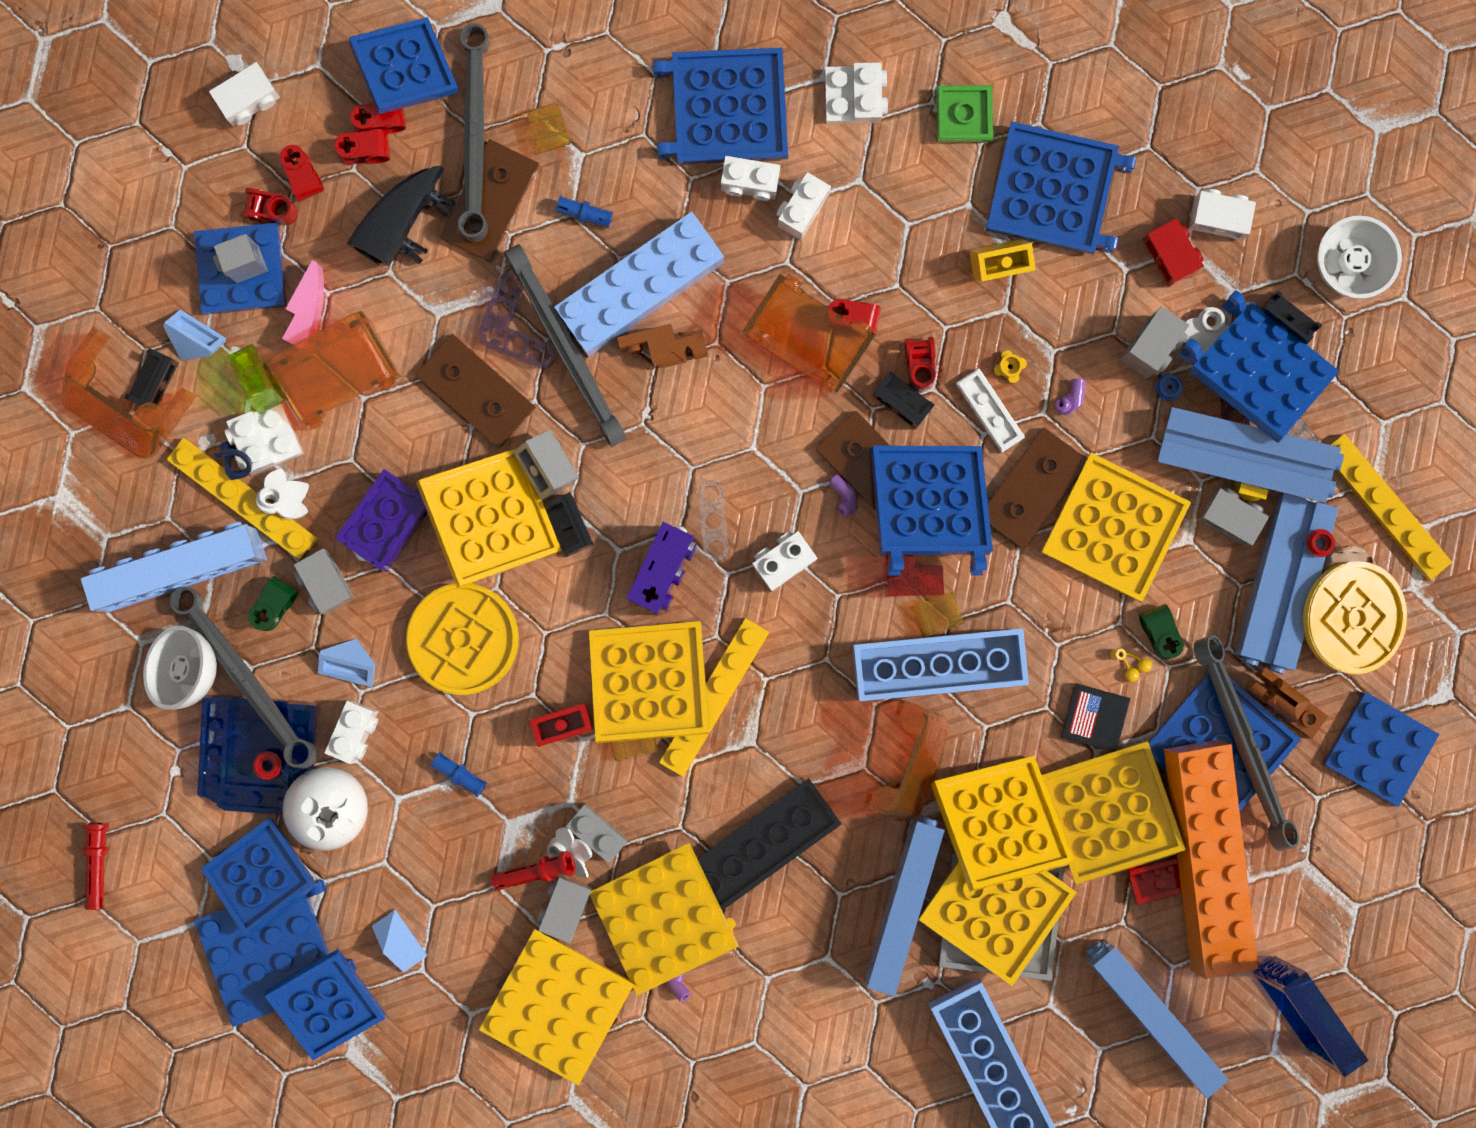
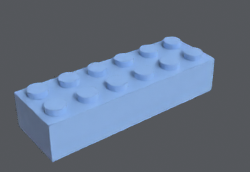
M690 212L557 304L554 308L589 358L723 265L724 256L694 213Z
M236 522L225 526V531L215 534L214 531L199 534L197 535L198 540L187 543V540H181L170 544L171 549L160 552V549L143 553L144 558L122 559L116 562L117 567L106 569L104 566L88 571L89 576L81 578L90 610L109 613L173 592L179 587H188L267 561L258 529L247 524L242 525L241 522Z
M1023 628L852 645L857 701L1029 685Z
M979 978L928 1003L991 1128H1056Z

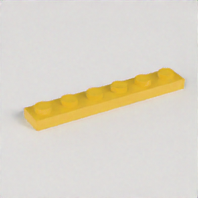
M1345 433L1329 444L1340 447V453L1344 454L1340 471H1335L1427 580H1432L1453 563Z
M183 438L167 458L170 463L297 559L302 560L318 540L315 535L294 519L283 518L278 513L268 514L262 512L256 504L258 492L241 479L230 480L225 473V467L188 439ZM267 499L265 500L266 503L272 504Z
M747 618L743 621L706 683L709 733L769 634L767 630ZM709 734L674 737L659 763L684 777Z

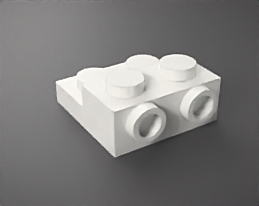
M854 63L853 66L825 67L826 124L881 123L882 114L888 113L887 97H882V87H887V70H881V63Z
M282 402L256 412L250 411L226 421L229 428L225 429V435L231 445L236 444L238 450L246 453L251 458L253 463L252 470L249 473L251 475L304 454ZM235 456L239 468L241 470L245 469V461L242 458Z

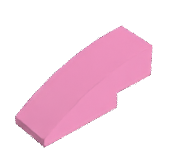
M313 260L286 307V310L294 315L282 338L288 344L305 353H308L315 338L321 318L324 296L323 268Z

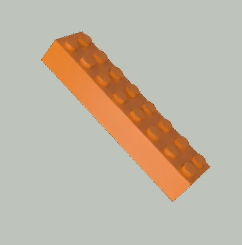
M1219 740L1164 749L1171 809L1186 849L1184 852L1177 853L1191 971L1208 979L1258 969L1232 745Z

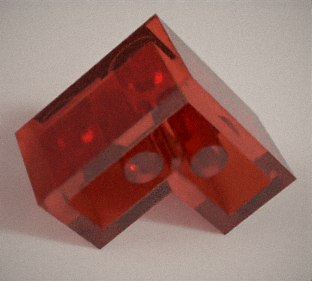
M883 555L885 598L944 595L943 566L915 567L914 555H902L904 570L900 571V576H888V555Z

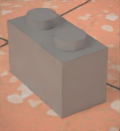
M247 234L214 246L217 255L213 256L218 271H223L226 277H230L236 283L268 272L259 246Z
M551 430L525 441L513 452L541 500L566 489L579 478L574 466L567 459L559 441L554 437Z
M1220 488L1213 491L1197 520L1244 547L1253 546L1269 516L1262 513L1264 509L1253 502H1248L1247 504L1238 499L1239 494L1229 488H1224L1223 490Z
M323 548L294 564L297 570L294 576L302 588L306 586L310 597L307 598L308 602L315 612L319 611L320 614L327 615L355 599L329 550Z
M587 803L584 804L566 826L608 863L612 861L629 840Z
M563 875L559 877L558 881L553 880L547 896L551 897L548 907L542 906L536 921L541 924L538 931L571 943L593 887Z

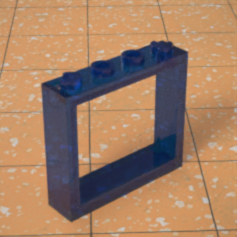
M1269 956L1262 960L1263 962L1258 965V969L1254 970L1253 974L1313 1058L1344 1078L1369 1061L1306 971L1276 956L1273 958Z

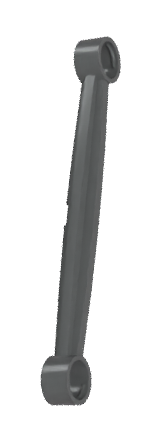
M474 23L464 27L460 35L463 48L467 52L464 120L465 212L458 220V227L462 236L470 242L481 241L488 233V224L481 213L484 165L483 54L490 47V39L486 29L482 25ZM472 33H481L485 36V40L478 47H470L466 44L467 37ZM471 218H478L483 222L482 229L476 234L464 232V224Z
M517 244L504 251L510 268L518 276L552 344L599 422L600 430L607 443L612 448L627 440L620 423L612 415L579 349L571 340L568 329L532 271V266L520 244Z
M189 587L177 588L170 597L171 608L176 613L188 617L199 634L209 642L215 657L262 720L285 746L284 759L287 764L299 769L310 767L315 762L317 756L314 745L297 737L260 682L225 636L202 610L203 598L201 594ZM187 592H191L194 595L193 606L187 611H181L179 608L180 597ZM299 744H305L309 750L308 758L302 764H297L292 759V751Z
M1215 635L1196 640L1194 643L1195 657L1202 666L1208 669L1240 756L1270 822L1268 828L1270 843L1277 851L1295 848L1299 843L1297 827L1291 820H1286L1260 748L1253 737L1254 733L1222 662L1225 657L1223 644Z

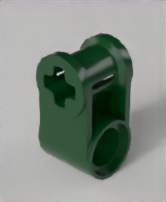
M275 576L271 577L249 611L248 620L250 624L263 631L275 629L286 611L296 600L298 590ZM261 613L266 614L269 618L267 622H263L259 617Z
M1166 604L1139 614L1140 624L1148 636L1157 657L1167 660L1175 658L1182 653L1184 648L1183 640L1175 625L1173 614ZM1172 642L1174 647L1165 651L1163 646Z

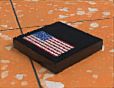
M1075 683L1061 737L1116 752L1131 698Z

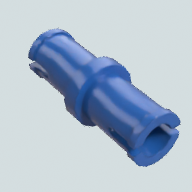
M560 195L555 213L577 218L583 224L586 221L609 229L613 211L591 206L588 201L581 203Z
M441 752L435 757L430 766L449 778L451 784L455 786L457 784L477 798L487 785L486 781L467 771L468 767L463 764L458 765Z

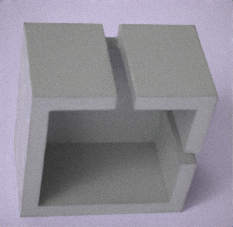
M1163 306L1159 307L1149 316L1136 335L1138 340L1131 342L1119 361L1145 379H1148L1153 374L1157 376L1171 362L1172 357L1169 354L1179 349L1187 339L1188 335L1185 331L1189 324Z

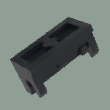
M1278 290L1270 296L1262 307L1266 316L1285 327L1288 332L1304 344H1308L1313 339V334L1322 326L1321 323L1313 321L1286 300Z
M148 348L146 360L130 393H126L124 398L155 412L179 362Z
M893 372L888 373L872 395V397L914 429L918 428L935 405L898 378Z
M570 492L545 503V510L565 557L594 546L577 504Z

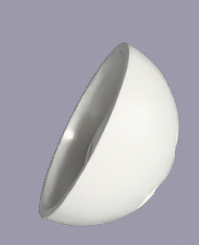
M1351 216L1335 223L1324 234L1317 251V266L1323 281L1337 294L1353 299L1370 298L1388 289L1397 278L1402 262L1401 248L1395 234L1387 225L1368 216Z
M185 626L170 627L154 640L147 653L143 671L145 690L153 704L162 709H183L197 703L208 693L214 683L217 670L215 654L209 642L201 634Z
M316 768L299 776L287 790L282 808L283 819L290 834L302 845L321 851L338 849L350 843L362 830L368 812L367 797L361 784L349 773L337 768Z

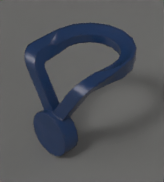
M229 441L222 442L220 445L221 452L214 453L213 455L215 458H225V473L228 478L236 480L248 476L252 470L253 463L251 458L246 453L236 450L234 444L231 445ZM235 456L242 458L246 463V468L231 471V458Z

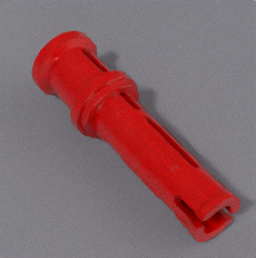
M92 822L83 824V829L86 830L85 847L82 848V853L86 856L87 862L86 910L104 909L105 855L109 852V847L106 846V829L109 828V823Z
M563 851L559 856L551 858L547 856L541 857L534 864L493 873L491 883L495 887V891H500L536 880L549 882L557 876L565 875L569 877L575 873V861L569 851Z

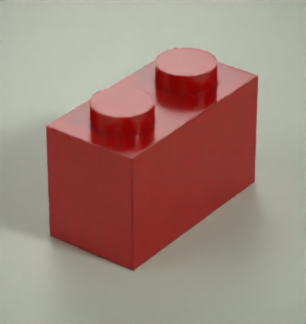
M1177 218L1148 233L1142 239L1169 287L1197 273L1204 267L1202 263L1204 260L1200 250L1192 246L1188 239L1190 234L1187 227L1183 223H1179Z
M586 703L529 720L537 747L594 730Z

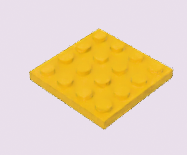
M516 449L420 479L416 482L457 588L561 551L543 502L513 453Z
M1089 453L1040 553L1138 602H1143L1191 502L1093 453Z
M701 621L589 631L596 743L709 734Z
M1148 741L1042 775L1074 862L1069 864L1076 885L1186 851Z
M1034 756L940 779L931 784L970 892L1067 866L1074 862Z
M690 843L590 893V897L627 976L634 983L633 988L637 996L739 947Z
M957 861L920 914L918 920L1013 986L1077 892L1048 871L970 892L959 861Z
M535 928L479 1030L579 1086L634 983Z

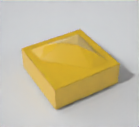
M1238 481L1235 482L1233 489L1240 497L1248 501L1266 499L1269 491L1267 488Z

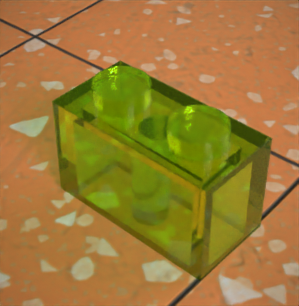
M253 343L227 356L247 401L258 414L284 402L265 358Z

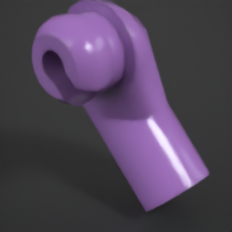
M1072 379L1070 393L1063 398H1059L1055 403L1058 413L1068 415L1083 405L1086 380Z
M835 475L829 482V486L841 495L842 503L838 505V511L842 516L847 517L857 510L856 491L843 478Z
M683 974L665 982L679 1002H684L691 996L690 991L683 984Z

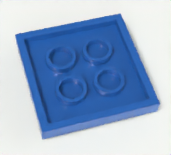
M428 17L349 37L350 48L378 114L457 94L458 86Z
M278 223L194 231L200 304L203 315L287 307ZM247 234L259 246L268 272L236 283L230 277H226L223 271H218L213 256L217 255L214 246Z
M1362 692L1322 764L1391 805L1399 807L1439 734L1368 692Z
M271 817L267 818L200 868L243 935L247 938L318 886Z
M339 949L265 992V998L312 1061L384 1020L386 1015Z

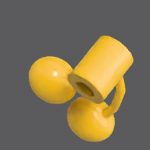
M1112 649L1110 652V657L1113 660H1123L1126 664L1125 679L1128 682L1137 681L1140 676L1139 671L1146 673L1152 668V662L1149 659H1140L1134 654L1126 653L1124 649ZM1126 655L1139 660L1138 670L1129 667L1125 659Z

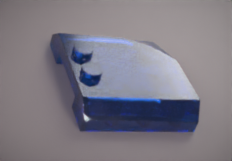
M205 695L202 698L197 795L202 798H208L216 803L217 807L224 811L282 815L283 801L287 790L299 776L313 770L314 763L305 769L295 768L287 764L284 759L285 746L262 720L245 696ZM272 699L297 737L309 741L315 747L318 704L308 701ZM305 744L295 746L292 751L293 761L297 764H302L307 760L309 755L307 746ZM265 751L276 753L282 761V769L279 775L269 780L259 778L253 770L254 759L258 754ZM266 760L263 763V769L266 771L272 769L273 763L270 760Z

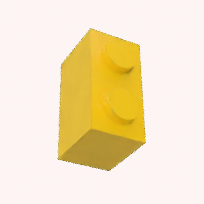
M1024 239L969 250L973 277L980 281L1036 270L1032 243Z

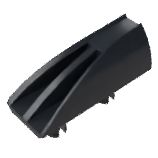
M441 166L425 168L397 184L367 213L347 244L380 266H390L398 251L417 264H420L423 259L413 250L427 254L428 249L417 244L407 236L423 206L428 204L447 217L450 211L441 203L450 207L455 205V201L435 190V185L444 169Z

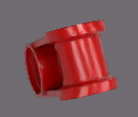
M374 103L354 107L350 113V119L356 132L384 129L391 134L402 132L407 128L403 108L378 114ZM367 116V124L362 125V117Z
M384 129L343 133L335 140V150L340 160L347 165L384 163L390 160L388 131ZM352 145L353 147L350 149V152L346 153L347 146Z
M287 145L280 152V161L298 202L325 191L308 155L297 145ZM294 155L298 156V163L296 165L291 163L293 162L292 156Z
M246 188L245 194H247L244 211L240 213L241 217L256 222L278 223L280 225H290L297 219V207L286 196L259 189ZM282 205H287V211L283 215H277L278 208Z
M836 299L830 303L825 319L833 328L852 331L865 336H875L881 307L866 302ZM837 308L842 309L841 313L843 316L841 319L836 318L837 314L835 311Z
M931 336L927 340L916 341L906 338L904 340L909 384L917 392L927 391L931 388L936 378L934 338ZM919 371L926 372L929 375V381L926 383L918 382L915 378V373Z

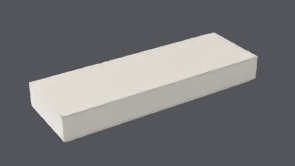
M979 368L955 384L1000 453L1025 438Z

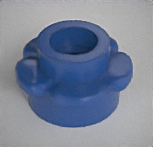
M1164 374L1160 380H1157L1155 390L1159 393V397L1162 400H1175L1180 397L1183 384L1179 377L1172 374ZM1170 385L1171 390H1168L1166 386Z

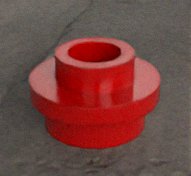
M1325 529L1314 530L1306 538V548L1315 557L1328 556L1334 550L1335 539ZM1318 538L1322 539L1324 542V545L1321 549L1318 548L1315 544L1316 539Z
M270 751L258 754L253 762L255 774L265 780L275 778L282 769L280 757ZM266 760H270L273 763L270 771L263 769V763Z

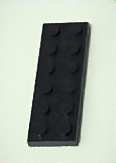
M807 778L703 853L697 860L723 911L842 825V823L811 780Z

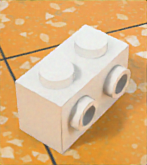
M257 62L209 91L225 118L233 127L247 123L251 120L253 114L259 110L264 111L271 108L276 103V100L280 98Z
M725 156L721 191L731 196L748 195L761 201L775 200L781 165Z
M808 172L803 179L798 177L790 191L794 193L789 203L784 201L776 214L779 216L778 227L797 239L802 240L829 196L831 186Z
M1205 189L1195 197L1189 229L1244 240L1250 235L1256 202L1249 201L1248 197L1235 194L1229 197L1221 195V192L1218 190Z
M788 531L777 539L778 546L771 551L766 547L754 556L756 561L752 563V566L771 592L818 559L799 531L795 534Z
M353 700L346 701L325 754L349 764L357 763L358 760L361 761L367 750L368 745L365 744L369 734H373L379 719L376 718L378 711Z

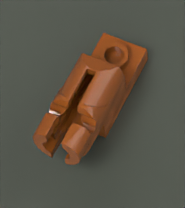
M667 324L617 337L621 353L627 351V355L642 352L643 347L648 346L653 367L666 368L686 363L687 351L693 354L695 360L708 356L702 330L678 332V336H674L672 325Z
M1261 667L1254 675L1266 683V688L1257 682L1252 683L1249 681L1247 690L1265 703L1264 706L1308 738L1313 739L1328 715L1311 704L1308 698L1266 667Z

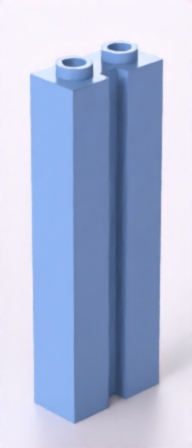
M1171 407L1157 462L1326 503L1327 497L1332 498L1334 495L1336 482L1331 480L1334 470L1340 471L1344 454L1340 453V447L1290 435H1285L1277 443L1260 428Z
M1287 493L1277 495L1234 652L1235 656L1242 657V663L1258 667V663L1269 665L1268 669L1270 671L1285 674L1286 670L1296 669L1305 635L1303 629L1305 601L1312 585L1321 576L1325 557H1315L1308 552L1306 538L1309 533L1317 529H1325L1332 534L1339 508L1308 501L1305 498ZM1318 538L1316 539L1315 544L1318 548L1321 549L1324 545V542L1322 539Z
M920 815L919 820L915 818L911 820L865 973L864 982L868 989L894 997L896 995L945 831L938 826L939 821H936V819Z
M1103 940L1102 942L1096 941L1087 949L1086 952L1088 954L1084 957L1086 962L1195 1089L1208 1099L1229 1080L1115 946Z

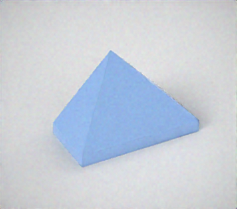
M182 310L176 312L163 325L181 361L210 356L227 340V338Z
M357 638L320 651L318 674L368 687L373 686L375 663Z
M396 909L372 926L383 954L403 972L428 956Z

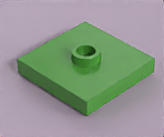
M943 85L936 87L937 143L993 141L992 85Z

